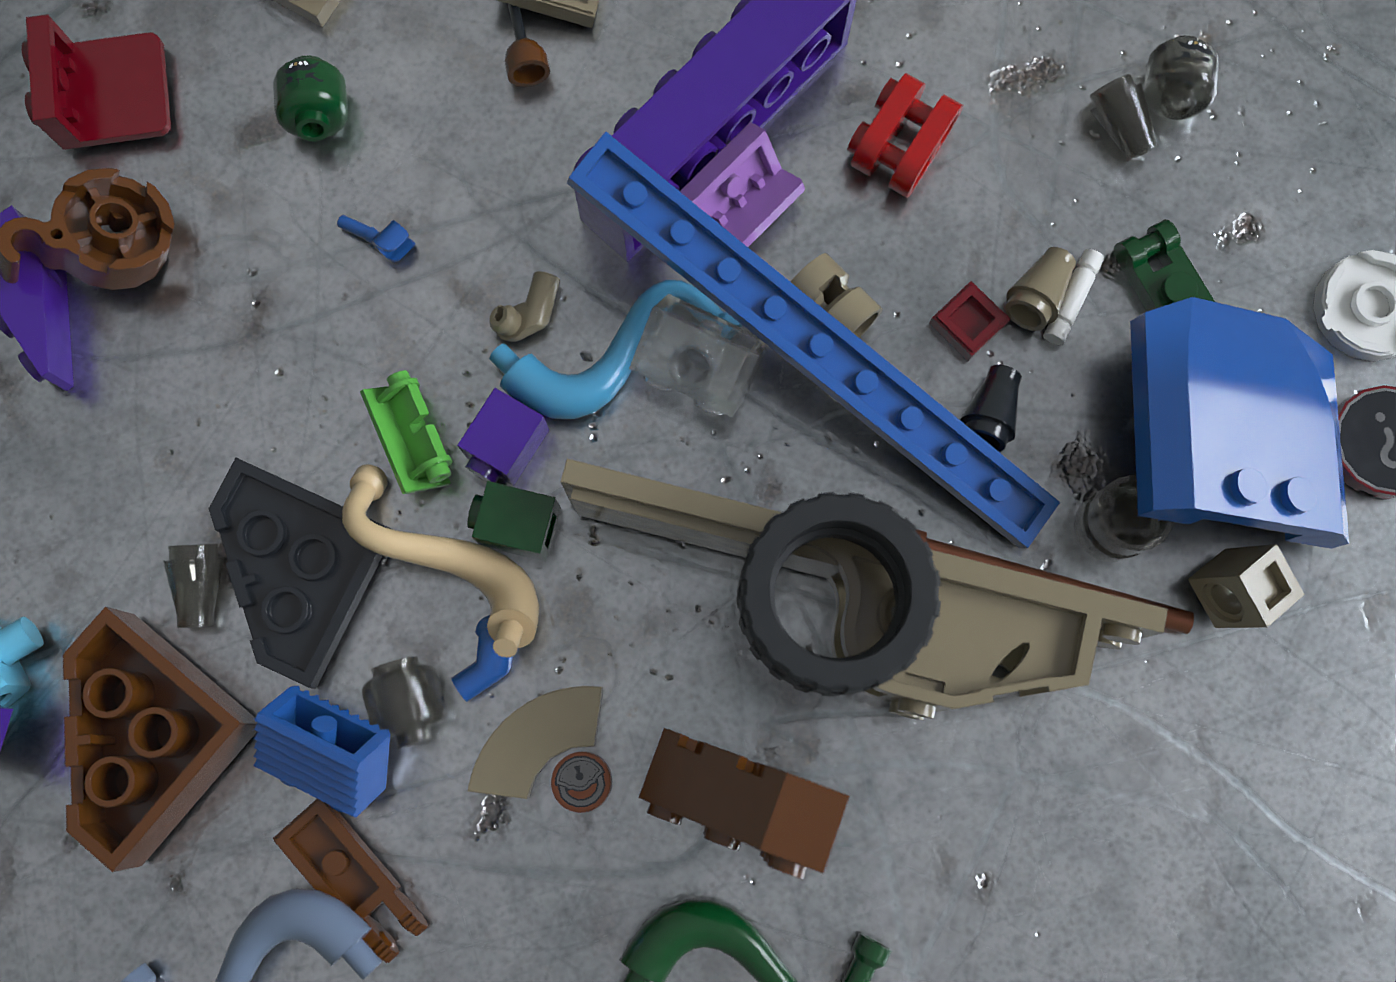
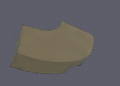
M579 686L555 690L541 695L515 710L496 728L483 746L470 777L468 792L528 799L536 776L552 758L571 748L593 747L596 745L603 687Z

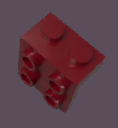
M48 14L26 17L27 41H24L21 47L22 57L30 77V92L25 94L26 111L31 122L35 126H39L63 150L159 137L169 132L171 122L164 44L157 34L147 32L73 43Z

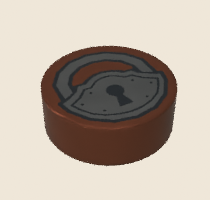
M575 752L565 756L556 765L551 778L552 792L558 803L565 809L578 813L589 812L599 807L607 799L612 786V777L607 764L599 756L589 752Z

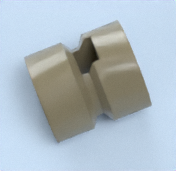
M823 253L808 263L790 282L860 338L877 320L883 308L863 288L859 286L849 288L847 286L849 275L827 253Z

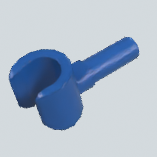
M341 215L337 221L339 228L373 244L386 259L393 263L400 261L416 245L409 238V233L394 220L381 232L374 227L365 225L345 215Z

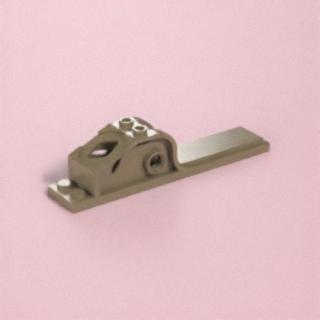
M571 459L566 460L560 481L570 503L573 504L579 516L742 557H747L753 540L763 532L765 524L776 513L778 515L782 513ZM821 538L799 547L783 563L782 567L825 577L830 582L836 598V615L831 634L833 658L850 657L870 649L885 634L892 620L891 609L895 608L894 589L883 565L865 548L843 539ZM931 550L933 553L932 559L936 570H939L941 586L939 587L941 606L939 617L935 619L932 628L934 633L928 645L920 650L916 656L917 660L911 666L893 676L892 680L861 693L890 702L889 713L923 721L924 718L934 719L935 712L994 702L993 696L1018 691L1019 696L1023 697L1086 686L1090 682L1097 646L1121 649L1122 643L1140 645L1141 639L1164 633L1168 609ZM998 664L1010 671L1002 679L992 675Z

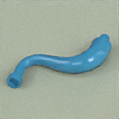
M665 280L652 285L638 297L603 356L593 366L578 374L567 375L555 372L541 363L533 354H528L520 359L505 343L499 345L491 353L489 360L504 374L500 387L512 398L551 419L574 420L598 411L610 402L623 387L635 365L654 317L666 304L678 303L688 308L709 328V337L720 347L727 344L737 334L742 324L727 312H723L711 299L693 285L682 280Z

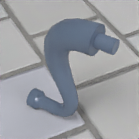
M295 888L271 895L251 910L236 930L215 982H250L265 955L276 945L287 940L303 942L312 947L331 967L343 958L362 980L378 967L382 961L363 940L372 928L345 903L320 890ZM144 963L121 982H156V974Z

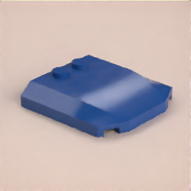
M1195 297L1145 312L1131 320L1138 516L1183 524H1191L1202 519L1285 532V541L1330 549L1349 544L1333 354L1286 318Z

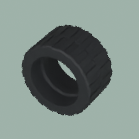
M827 492L819 493L814 498L807 500L802 498L789 504L788 509L779 515L776 513L765 524L763 532L753 540L742 567L737 590V607H739L740 628L751 646L749 648L757 661L760 660L769 669L768 672L779 681L784 680L793 685V689L804 693L815 692L822 694V696L837 697L843 694L852 695L892 680L893 676L906 670L917 660V654L923 647L928 645L934 633L932 628L935 619L939 617L941 606L939 587L941 586L939 570L935 568L932 559L933 553L927 541L924 542L916 531L917 527L907 517L904 519L892 510V506L880 500L879 502L870 500L862 494L849 492L847 495ZM838 538L858 544L879 560L891 580L895 595V609L891 623L882 638L870 649L860 654L843 658L825 657L815 654L796 643L780 622L774 598L775 583L779 570L795 550L813 540Z

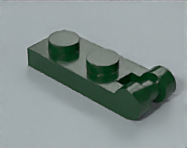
M1164 219L1148 227L1147 235L1139 239L1131 236L1115 244L1114 253L1116 260L1147 312L1190 297L1215 302L1183 250L1180 234L1171 221ZM1156 254L1163 268L1153 272L1148 264V258Z

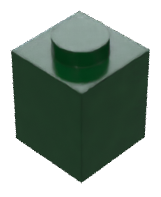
M487 481L483 496L476 494L472 500L467 527L474 529L472 538L480 545L546 562L561 507L555 497Z

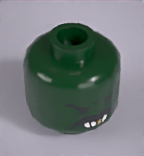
M310 55L294 58L277 70L273 81L274 110L278 123L286 132L304 140L319 141L334 136L344 128L348 119L345 78L337 67L319 57Z

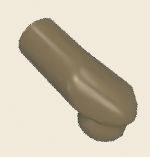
M534 272L526 301L513 307L511 305L497 306L490 315L489 323L491 329L501 339L514 342L544 329L550 321L560 279L550 273Z

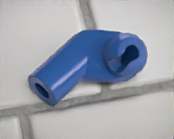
M490 615L482 618L476 626L475 633L478 636L476 661L451 677L452 683L466 702L505 677L512 668L513 656L501 657L493 649L494 640L489 635L487 629Z

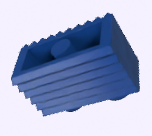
M290 686L257 713L254 719L257 722L254 728L257 731L254 737L257 740L254 746L257 750L254 758L257 759L253 765L254 767L280 779L285 785L295 787L329 804L332 809L344 812L352 817L360 815L386 789L390 744L389 729L380 730L379 724L370 725L369 719L360 720L359 714L350 715L349 710H340L339 705H330L329 700L320 701L319 695L310 696L309 690L300 691L299 686Z

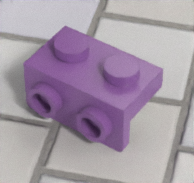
M750 122L680 192L749 247L805 191V187L800 178L781 168L766 130Z

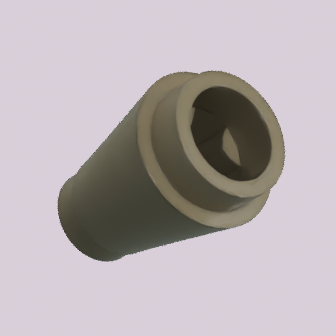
M1059 247L1048 248L1044 255L1008 290L1006 294L1008 302L1005 306V311L1014 323L1028 330L1039 331L1044 329L1047 324L1056 321L1072 276V271L1076 266V260L1073 255Z

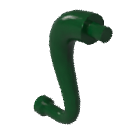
M686 899L663 907L641 926L620 958V961L629 968L623 982H665L679 959L693 949L703 947L719 950L732 957L757 982H797L764 937L748 920L733 909L711 900ZM859 933L852 947L854 959L843 982H870L876 969L886 965L892 950L874 939Z

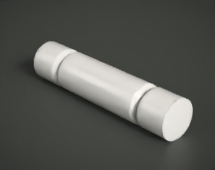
M1085 249L1083 251L1077 268H1075L1069 281L1056 321L1048 324L1043 334L1044 339L1055 345H1063L1071 330L1070 326H1073L1096 278L1095 275L1104 261V256L1100 252L1093 249Z

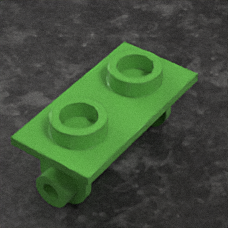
M403 370L393 373L386 379L389 386L362 389L360 394L402 495L450 485L451 482L448 477L451 476V471L448 466L453 461L450 455L446 454L434 424L426 425L424 421L429 412L420 393L418 379L411 378L409 372Z

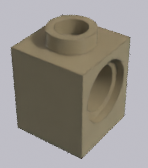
M1277 544L1226 548L1188 579L1215 628L1269 627L1305 595Z

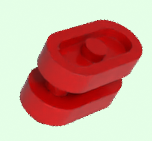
M905 73L899 81L893 78L887 81L875 103V108L880 111L871 125L865 121L861 122L847 147V151L854 154L850 165L869 177L876 171L880 163L895 171L888 187L906 198L912 194L937 155L964 106L945 94L942 95L934 108L920 101L926 84L908 73ZM909 120L920 126L921 129L907 151H904L893 145V143Z

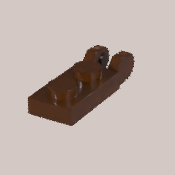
M316 799L273 837L274 842L314 890H320L341 900L372 928L363 940L382 961L390 963L400 951L393 937L380 923L370 917L380 905L384 903L398 919L402 927L415 936H419L428 927L427 920L409 897L398 890L401 887L398 881L342 815L332 809L329 804Z

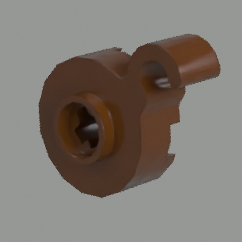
M89 169L67 179L63 184L62 192L54 200L50 221L41 222L37 219L22 217L14 218L1 226L0 275L8 283L18 282L20 269V254L18 252L28 251L35 254L45 267L54 270H65L88 285L110 290L135 288L154 278L166 262L175 223L169 203L154 185L147 182L145 187L134 179L119 176L120 170ZM108 225L113 232L122 231V233H110L101 227Z

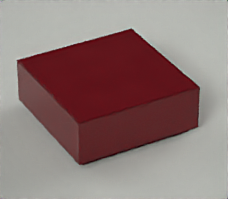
M970 281L932 317L929 324L969 361L1011 319Z

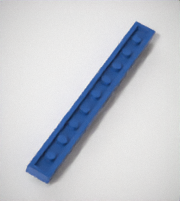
M605 131L569 176L567 184L994 529L1018 548H1028L1058 507L1060 501Z

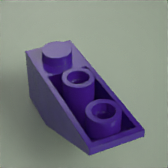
M11 205L0 212V228L7 221L25 216ZM19 251L20 269L18 282L8 283L0 275V330L9 338H16L24 350L18 354V358L23 367L35 380L42 382L46 379L63 390L68 391L74 387L67 273L65 270H54L45 267L40 259L31 252Z

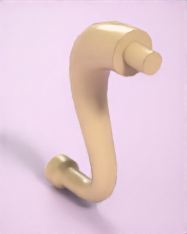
M365 464L358 467L350 480L351 491L342 509V523L349 536L361 546L377 554L454 574L479 589L487 598L491 607L487 629L489 635L494 640L493 649L499 656L512 657L516 654L518 648L529 645L535 637L538 625L539 602L534 584L524 569L508 556L480 544L455 538L392 530L372 522L367 517L366 512L371 502L378 500L387 487L388 479L384 471L377 466Z

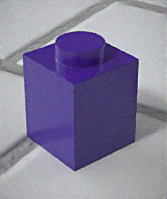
M494 388L457 446L465 457L469 459L465 467L486 482L496 483L501 478L514 486L550 429L543 415L499 389Z

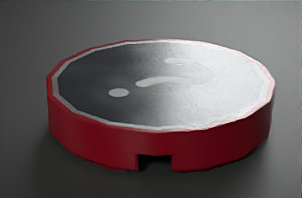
M1382 385L1361 390L1337 407L1344 483L1357 491L1363 490L1368 494L1376 495L1373 497L1391 499L1396 497V387Z

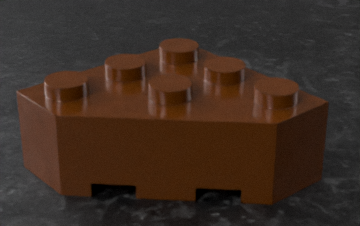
M104 607L63 653V680H69L70 715L64 717L65 767H71V805H66V832L111 872L140 867L148 860L257 731L254 728L257 722L254 721L255 717L135 614Z
M664 728L638 798L650 802L646 813L676 825H681L683 817L705 826L703 838L739 851L743 842L761 850L760 856L763 857V861L767 862L766 865L790 876L804 879L807 868L824 874L850 796Z

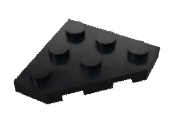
M235 458L208 509L215 531L219 532L228 559V562L225 564L240 608H243L253 639L250 640L256 663L308 688L316 689L383 555L361 546L349 536L342 523L343 506L239 458ZM370 519L372 522H374V523H376V524H378V525H380V526H382V527L389 528V527H387V526H385V525H383V524H380V523H378V522H376V521Z

